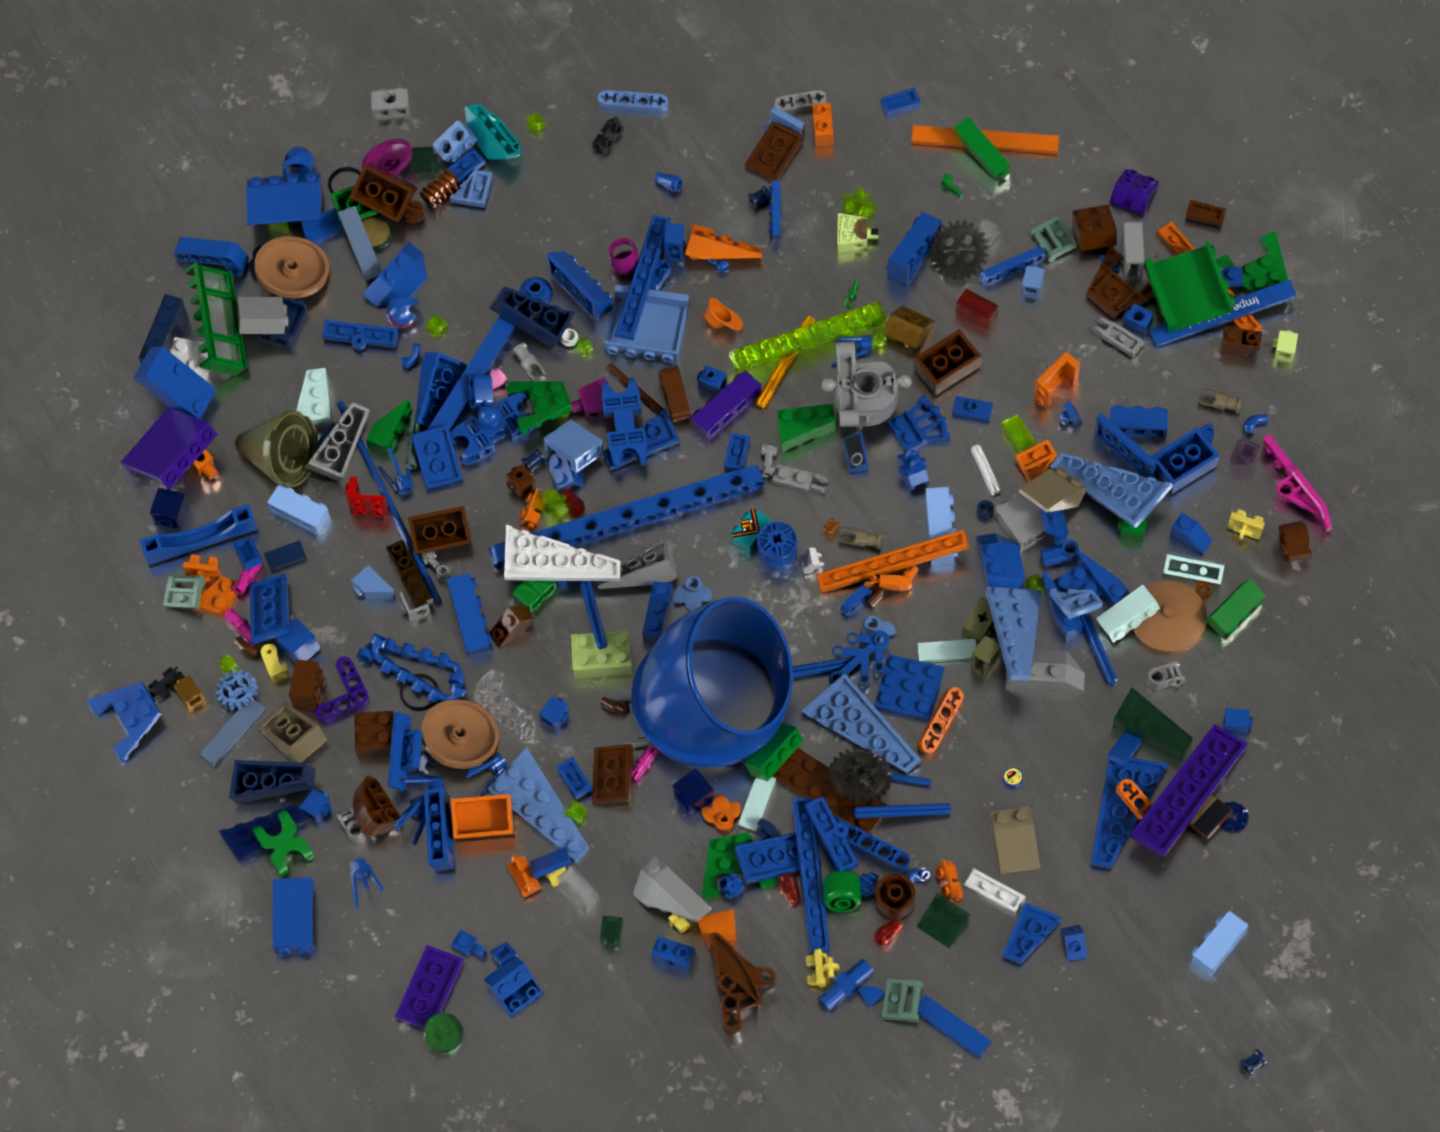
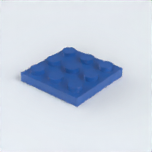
M888 654L874 707L880 711L929 722L934 712L944 666Z

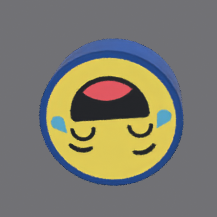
M1008 768L1003 774L1004 784L1009 788L1019 787L1023 782L1022 772L1018 768Z

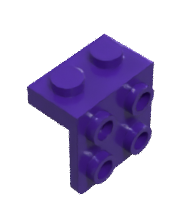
M1126 169L1116 181L1109 202L1144 215L1150 197L1158 187L1159 181L1151 176L1139 174L1135 170Z

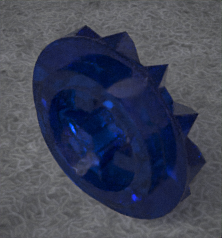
M1235 801L1225 802L1226 805L1233 809V814L1237 813L1238 815L1236 816V821L1233 818H1228L1221 827L1230 832L1242 830L1248 823V810L1245 809L1242 803L1239 804Z

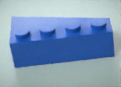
M470 573L448 578V587L451 592L467 656L490 650L489 644H492L490 633L485 632L484 626L487 625L485 614H480L479 607H482L480 596H476L474 589H477L475 578H471Z

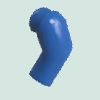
M1267 414L1250 416L1243 424L1245 433H1254V426L1268 423Z
M913 868L906 876L912 882L926 881L930 878V872L925 868Z

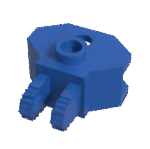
M912 449L897 455L900 474L904 477L911 490H914L916 485L922 483L925 485L929 484L926 472L928 466L925 458L920 457L919 452Z

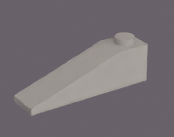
M656 857L640 870L633 896L646 907L659 908L665 913L667 911L677 914L678 917L698 922L711 910V907Z

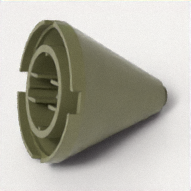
M289 410L240 433L235 439V446L243 456L276 484L294 487L304 482L312 472V470L304 466L318 448V437L315 426L308 416L302 415L299 411Z

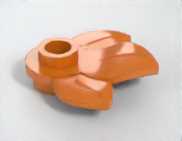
M717 794L712 801V806L702 807L701 812L708 823L715 824L719 830L727 831L734 825V819L740 815L741 806L739 802L729 803L724 795ZM721 819H728L726 822H721Z

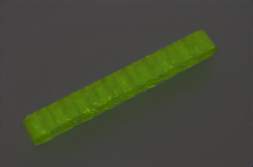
M879 301L735 349L728 356L735 372L740 373L837 340L840 337H846L878 326L887 321V316Z

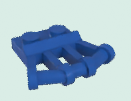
M922 395L909 411H904L903 414L888 421V426L904 452L917 449L928 443L945 442L951 439L950 433L947 430L946 417L941 415L939 406H935L928 401L925 395ZM922 406L929 410L916 418L913 417ZM935 417V422L920 429L918 424ZM940 428L939 435L925 436V434Z

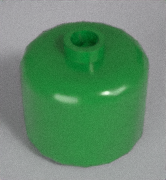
M849 870L830 872L823 882L825 906L832 911L842 913L858 908L862 900L860 877Z

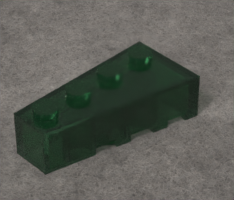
M1132 687L1113 720L1112 728L1141 738L1142 743L1182 763L1192 746L1193 737Z

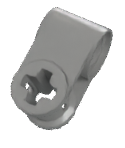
M1175 661L1152 668L1146 681L1147 687L1150 690L1158 691L1183 684L1186 678L1182 676L1179 668L1180 663ZM1152 677H1158L1160 681H1154Z
M353 804L350 805V808L340 813H335L341 827L345 830L353 844H361L365 841L366 834L362 832L357 823ZM355 830H360V833L352 834Z

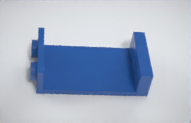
M312 877L273 879V949L275 954L286 956L297 952L302 955L315 952L313 944V891H315V883Z

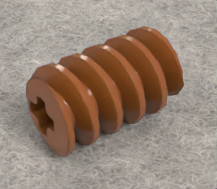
M445 169L444 174L440 173L438 178H435L433 183L430 182L427 187H424L419 194L426 204L435 209V201L441 204L440 197L446 200L447 196L445 193L447 192L449 195H452L451 188L458 190L456 184L459 181L450 170Z

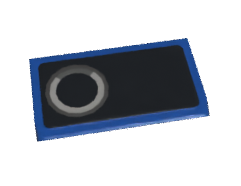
M862 431L843 438L849 472L867 471L869 465Z

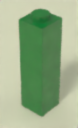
M966 117L954 127L956 137L995 181L1000 178L1004 179L1009 175L1011 164L969 117Z

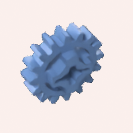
M240 669L239 673L232 670L231 675L226 672V678H219L221 684H216L218 690L215 693L220 704H223L224 708L229 706L232 711L235 707L241 710L242 705L249 707L248 702H254L252 696L258 695L256 691L258 685L255 678L248 671L244 673L242 669Z

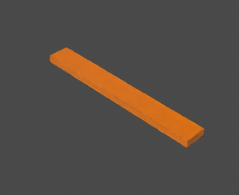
M913 125L912 144L966 148L954 134V128ZM981 130L997 150L1058 154L1059 136Z
M1172 221L1156 230L1158 237L1174 255L1195 249ZM1227 289L1229 295L1232 294L1234 299L1237 298L1230 289ZM1251 314L1231 321L1238 329L1262 331V326Z
M963 529L817 574L821 592L825 593L868 580L864 577L869 573H873L878 577L880 574H888L970 548Z

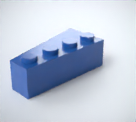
M922 212L919 217L915 218L911 229L906 233L901 243L888 259L886 270H888L889 279L908 287L942 231V220L925 212Z

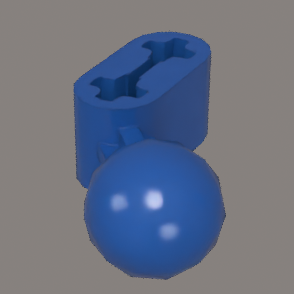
M471 374L468 381L470 407L473 410H479L478 421L483 427H496L501 421V412L493 405L491 375Z

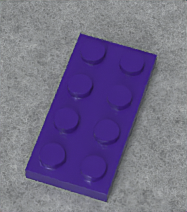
M427 945L395 1018L425 1030L430 1019L441 1015L464 963V958Z

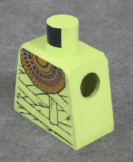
M838 213V253L866 250L867 239H878V228H867L866 217Z

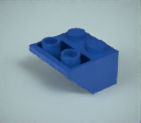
M516 956L483 979L493 996L511 1017L543 993L525 963Z

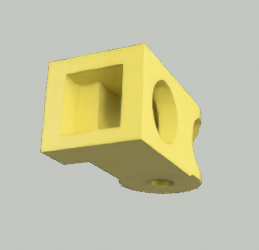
M273 644L264 645L261 648V656L272 683L274 684L291 677L286 663L280 665V656L276 646Z

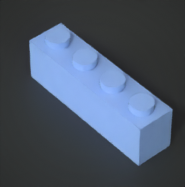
M949 487L926 488L925 498L929 540L956 532V528H952V522H955V514L950 509V505H953V494H949ZM958 552L931 560V566L954 564V557H958Z

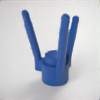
M870 335L831 337L832 341H855L856 350H860V352L855 353V358L861 355H868L867 350H872ZM837 362L832 363V367L837 366Z
M389 447L388 451L398 475L395 478V483L381 466L378 469L392 486L394 493L398 492L400 495L409 493L412 490V486H414L411 471L406 468L407 477L402 475L392 448Z
M497 753L484 764L468 769L466 777L470 778L487 767L492 773L497 772L481 792L480 796H484L490 785L505 771L504 767L507 766V763L503 756Z
M406 774V779L403 780L404 783H427L428 790L443 787L442 775ZM424 795L417 798L424 800Z
M416 798L394 825L396 826L395 829L399 830L411 816L416 819L422 817L412 842L413 845L416 844L425 822V804L420 798Z
M364 858L355 859L350 863L352 870L349 873L352 880L354 908L356 910L358 909L356 877L362 879L365 889L368 890L369 885L366 876L369 873L380 891L384 890L372 871L370 864H367Z

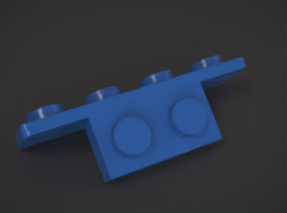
M395 712L388 787L404 791L406 783L403 780L406 779L407 772L420 768L423 731L418 729L410 731L411 716Z

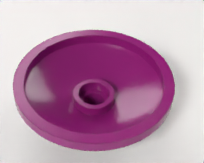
M397 138L384 141L366 154L362 161L361 169H363L364 164L370 162L396 175L408 165L412 157V147L404 139Z

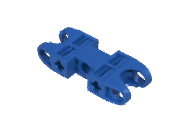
M628 378V387L622 393L614 392L611 386H609L608 381H604L602 384L604 419L614 418L616 431L607 433L609 456L614 469H620L621 459L626 454L635 455L637 460H640L641 466L646 465L647 441L645 428L635 429L633 415L642 414L640 393L634 378Z
M525 393L508 396L494 404L501 412V421L496 427L485 428L473 416L450 432L453 444L465 443L468 445L465 452L460 456V461L463 464L474 463L495 452L494 442L506 435H509L512 441L523 436L521 435L517 418L535 414V412L532 414L519 412L522 405L528 400Z

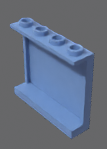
M615 285L613 308L606 340L603 341L604 352L612 355L623 354L628 357H644L647 360L658 359L667 363L678 362L689 308V295L650 289L633 341L615 337L630 286Z

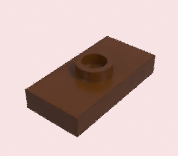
M1190 200L1185 218L1221 227L1226 208Z

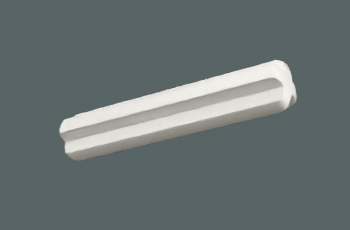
M975 445L971 447V453L991 495L1000 494L1001 488L981 446Z

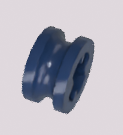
M983 500L977 506V515L984 520L990 519L994 514V505L988 500ZM986 507H988V508H989V511H986L985 513H983V512H982V509H985Z

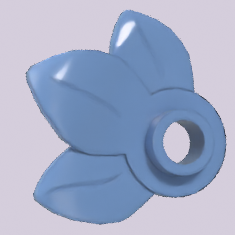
M692 576L685 580L683 586L676 589L673 600L675 604L685 603L686 608L692 611L702 606V602H711L712 593L709 588L703 586L700 578ZM693 584L697 586L694 589L690 588Z
M869 616L863 621V630L859 635L871 636L875 631L881 630L886 632L888 636L896 633V630L890 622L881 621L875 616ZM874 624L876 627L870 628L869 625ZM877 637L876 641L882 643L884 639ZM860 643L863 649L869 645L867 643Z

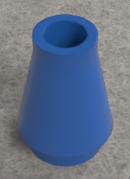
M658 172L654 179L656 183H659L671 192H679L683 185V179L679 175Z

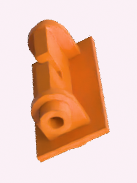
M536 488L532 493L529 492L525 499L527 503L526 508H523L519 515V519H521L520 527L524 523L530 529H534L537 526L541 514L536 512L535 509L541 512L547 500L546 494L542 492L537 493L539 488Z
M513 856L511 858L512 861L506 865L523 897L525 898L541 890L542 888L537 879L533 877L525 856Z
M945 859L942 860L936 867V876L941 885V894L946 904H948L953 898L955 901L963 899V891L960 881L953 882V880L958 879L955 864H952V861L946 862Z

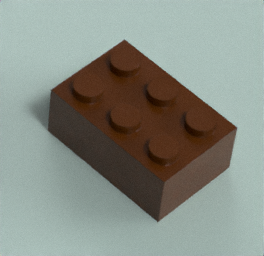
M958 329L914 357V369L932 392L937 395L981 367L982 355L964 333Z

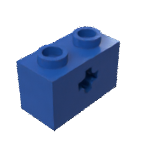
M657 936L651 953L652 962L690 974L696 958V948Z

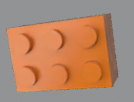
M510 794L451 799L453 835L455 840L514 835L512 799Z

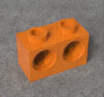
M831 103L812 104L815 147L834 146Z

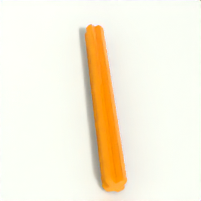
M806 316L757 398V407L763 409L767 405L814 326L815 319L813 317Z

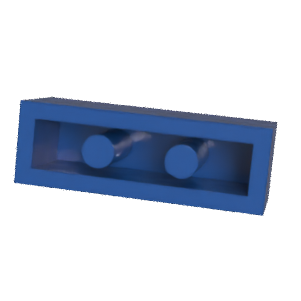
M1117 405L1110 409V421L1127 436L1166 438L1168 409Z
M653 581L642 632L643 642L655 644L666 630L673 596L671 583Z

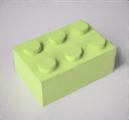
M629 630L604 632L607 648L601 650L597 648L593 633L571 635L574 679L632 675Z

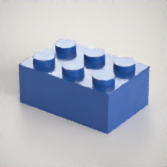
M1195 428L1151 457L1157 462L1155 474L1161 482L1172 483L1173 487L1169 492L1173 494L1218 466L1220 455L1201 431Z

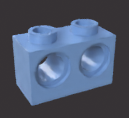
M457 120L432 146L445 161L453 164L478 139L465 123Z

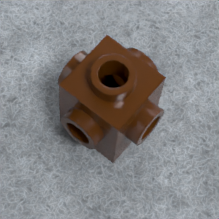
M522 464L511 468L506 474L508 488L511 492L515 491L520 499L536 489L533 473L529 468L525 469Z

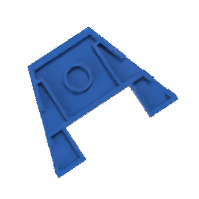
M142 682L87 700L94 715L97 716L113 706L125 727L128 736L113 746L122 762L127 761L130 752L136 749L143 735L149 732L162 715L147 687Z

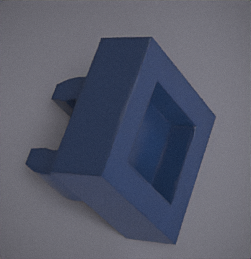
M426 750L421 751L420 768L412 770L413 772L420 771L422 774L427 775L429 772L425 769V765L428 764L431 767L435 765L432 760H429L431 756Z
M761 818L757 823L762 828L756 834L760 840L768 839L769 836L777 837L781 833L767 819Z

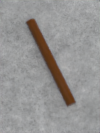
M609 363L606 368L628 387V377L614 364ZM637 386L640 398L660 414L664 408Z

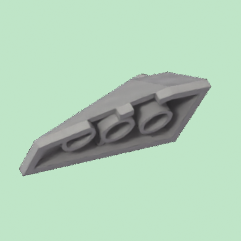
M668 540L644 549L645 553L637 558L634 555L630 557L626 564L620 565V581H597L598 588L652 585L653 581L669 583L676 579L677 567Z

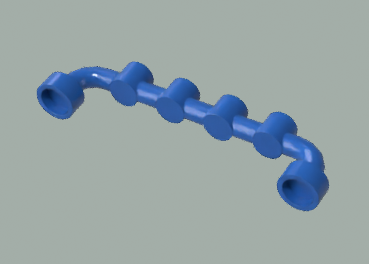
M373 634L370 640L373 644L371 648L372 656L381 664L379 667L381 671L385 673L395 672L397 674L396 680L402 683H406L408 680L413 683L411 689L418 693H421L422 690L429 693L427 698L435 703L438 700L443 702L456 700L459 696H464L467 688L460 683L453 682L449 689L452 694L445 695L439 688L432 687L424 679L411 674L408 669L396 665L389 658L383 657L379 652V648H384L387 639L379 634Z
M386 638L387 642L384 648H379L388 654L396 653L407 659H418L425 664L430 662L437 664L440 668H452L455 673L450 674L448 683L450 685L453 682L464 684L465 677L462 676V667L457 662L450 660L451 656L447 653H440V656L437 657L432 655L433 651L429 648H422L421 652L415 651L414 645L410 643H404L403 647L396 646V641L392 638ZM371 642L364 648L359 649L356 656L357 659L365 663L371 662L373 658L371 651L373 644Z

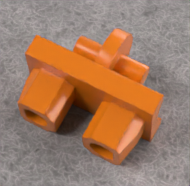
M191 554L188 561L183 564L185 574L191 577L204 575L206 582H209L210 578H220L219 562L216 557H208L206 564H200L201 557Z

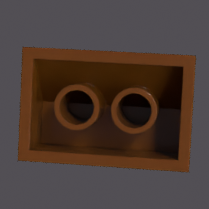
M368 162L364 164L349 197L399 222L409 207L418 187Z
M464 506L408 517L415 555L471 544Z

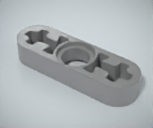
M815 90L780 96L775 100L774 104L775 107L787 114L813 110L812 104L826 103L827 98L825 92ZM799 99H802L806 103L802 106H799L795 102ZM784 103L785 108H782L780 104Z

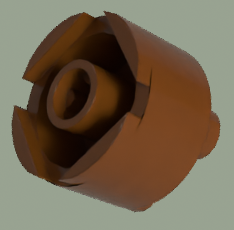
M1304 520L1278 526V537L1283 548L1284 562L1312 558V551L1309 549V534Z
M898 873L888 874L878 881L875 890V904L879 912L888 918L899 920L912 911L915 904V888L913 882L907 876Z

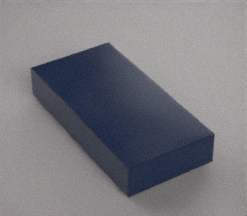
M300 540L264 553L271 572L307 559Z

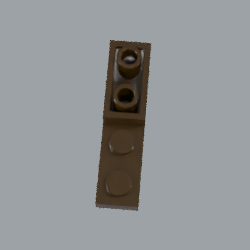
M404 540L387 546V552L414 607L417 608L425 604L434 603Z

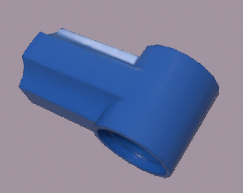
M1066 540L1060 546L1040 550L1043 565L1048 567L1062 562L1071 563L1076 561L1079 545L1074 540ZM1073 549L1075 552L1067 553L1066 550Z

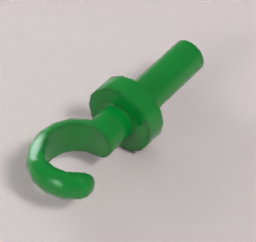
M854 280L852 289L848 291L850 295L844 299V305L847 307L853 306V304H847L846 301L857 296L858 280Z

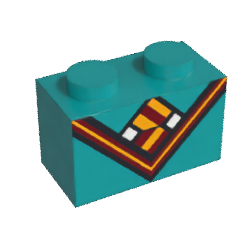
M752 507L749 512L744 513L739 526H735L730 533L731 544L751 555L757 547L759 531L766 524L771 523V518Z

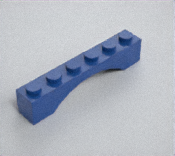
M247 504L231 509L225 515L204 526L179 533L155 534L140 539V543L148 565H152L258 529L250 505Z

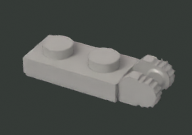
M1099 317L1097 322L1106 331L1096 325L1090 328L1091 332L1098 337H1102V339L1132 358L1144 344V341L1136 335L1103 317Z
M777 464L772 483L807 493L823 494L825 489L812 484V482L825 484L828 479L820 474Z

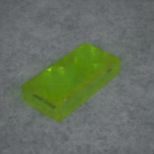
M1019 415L1002 422V428L1018 453L1037 445Z

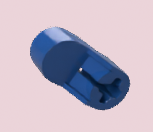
M666 260L658 261L650 287L651 290L659 291L664 281L670 275V262Z

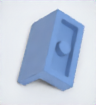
M773 107L770 111L771 119L763 128L764 132H766L773 121L802 136L804 135L805 123L781 109Z

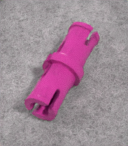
M262 564L241 571L238 581L232 587L233 591L242 595L247 586L254 581L255 575L262 567Z
M233 608L229 609L224 614V618L235 627L236 632H240L252 643L251 628L248 621L240 617Z
M648 745L642 756L636 759V764L632 768V777L634 774L636 775L632 782L637 783L644 771L650 768L651 761L659 753L655 748L650 754L654 746Z

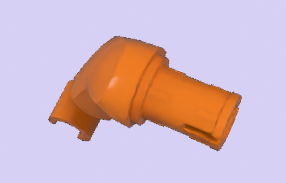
M915 565L912 569L908 567L904 570L902 576L880 574L879 578H877L875 574L869 573L864 578L870 579L871 582H865L864 586L872 587L877 583L880 588L905 592L912 588L911 581L918 572V568Z

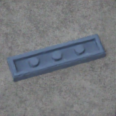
M356 206L338 212L365 281L378 277L382 270Z
M256 700L254 702L249 701V707L242 705L241 710L238 709L200 752V756L214 767L217 766L266 710Z

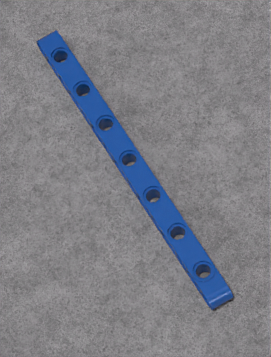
M753 465L530 534L550 539L556 537L559 538L557 541L574 547L760 489L765 485L759 466ZM733 482H739L740 484H738V485H733L732 483H733ZM697 493L704 494L702 496H696ZM661 504H667L666 507H660ZM625 515L631 516L629 519L623 518ZM589 526L595 527L593 530L587 529ZM505 542L489 548V553L496 569L505 567Z

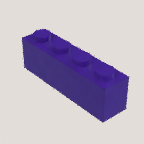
M746 370L741 374H737L728 386L725 385L720 389L719 394L714 398L711 397L702 409H697L691 417L692 426L709 440L760 395L762 391L761 384Z

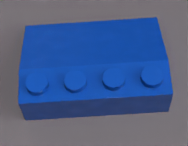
M310 172L304 175H274L267 178L253 177L247 179V225L321 219L323 189L320 173Z

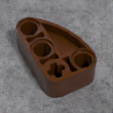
M678 365L658 370L672 422L691 418Z
M372 776L365 777L356 788L353 797L355 818L362 832L368 836L387 833L399 820L400 815L378 780Z

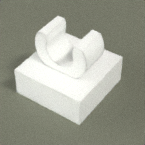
M808 548L800 556L804 574H811L815 569H820L824 565L823 562L820 563L818 560L822 554L817 553L816 548Z

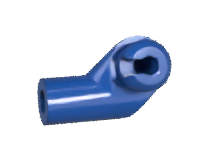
M414 343L409 358L403 357L400 365L409 369L417 363L420 358L422 345Z

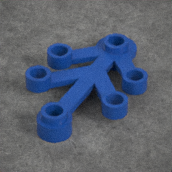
M881 630L875 631L871 636L857 635L854 632L847 635V642L851 645L856 643L869 644L865 649L843 648L840 645L833 647L832 654L835 657L854 656V658L840 671H833L829 675V683L831 685L835 682L833 680L835 675L840 677L843 674L847 675L861 663V675L858 678V682L861 686H867L870 683L868 675L869 655L874 650H876V662L873 664V670L876 673L884 671L883 649L887 648L890 639L888 634ZM851 635H854L856 637V640L854 642H851L849 640V637ZM877 637H882L884 641L878 643L876 639ZM840 648L842 652L837 655L834 650ZM881 664L882 669L876 670L875 665ZM862 677H867L868 681L866 683H862L860 679Z

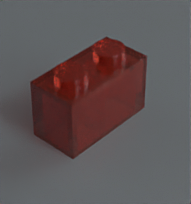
M966 288L956 302V313L988 330L997 317L998 305Z

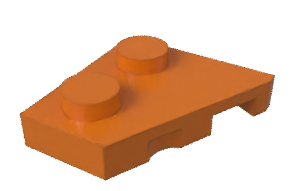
M1047 439L1015 455L1014 458L1029 483L1048 470L1049 466L1056 459L1057 454Z
M221 576L201 594L198 610L224 617V614L231 609L237 595L232 589L237 581Z

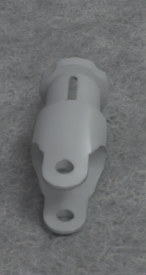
M521 343L512 350V354L520 360V365L530 380L534 381L531 376V371L534 368H540L547 377L545 370L536 357L527 350L526 343Z

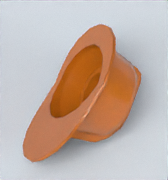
M715 298L708 300V307L702 313V318L715 329L727 326L739 331L743 328L741 318L734 311L724 306Z

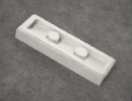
M974 868L963 886L1015 915L1026 899V896Z

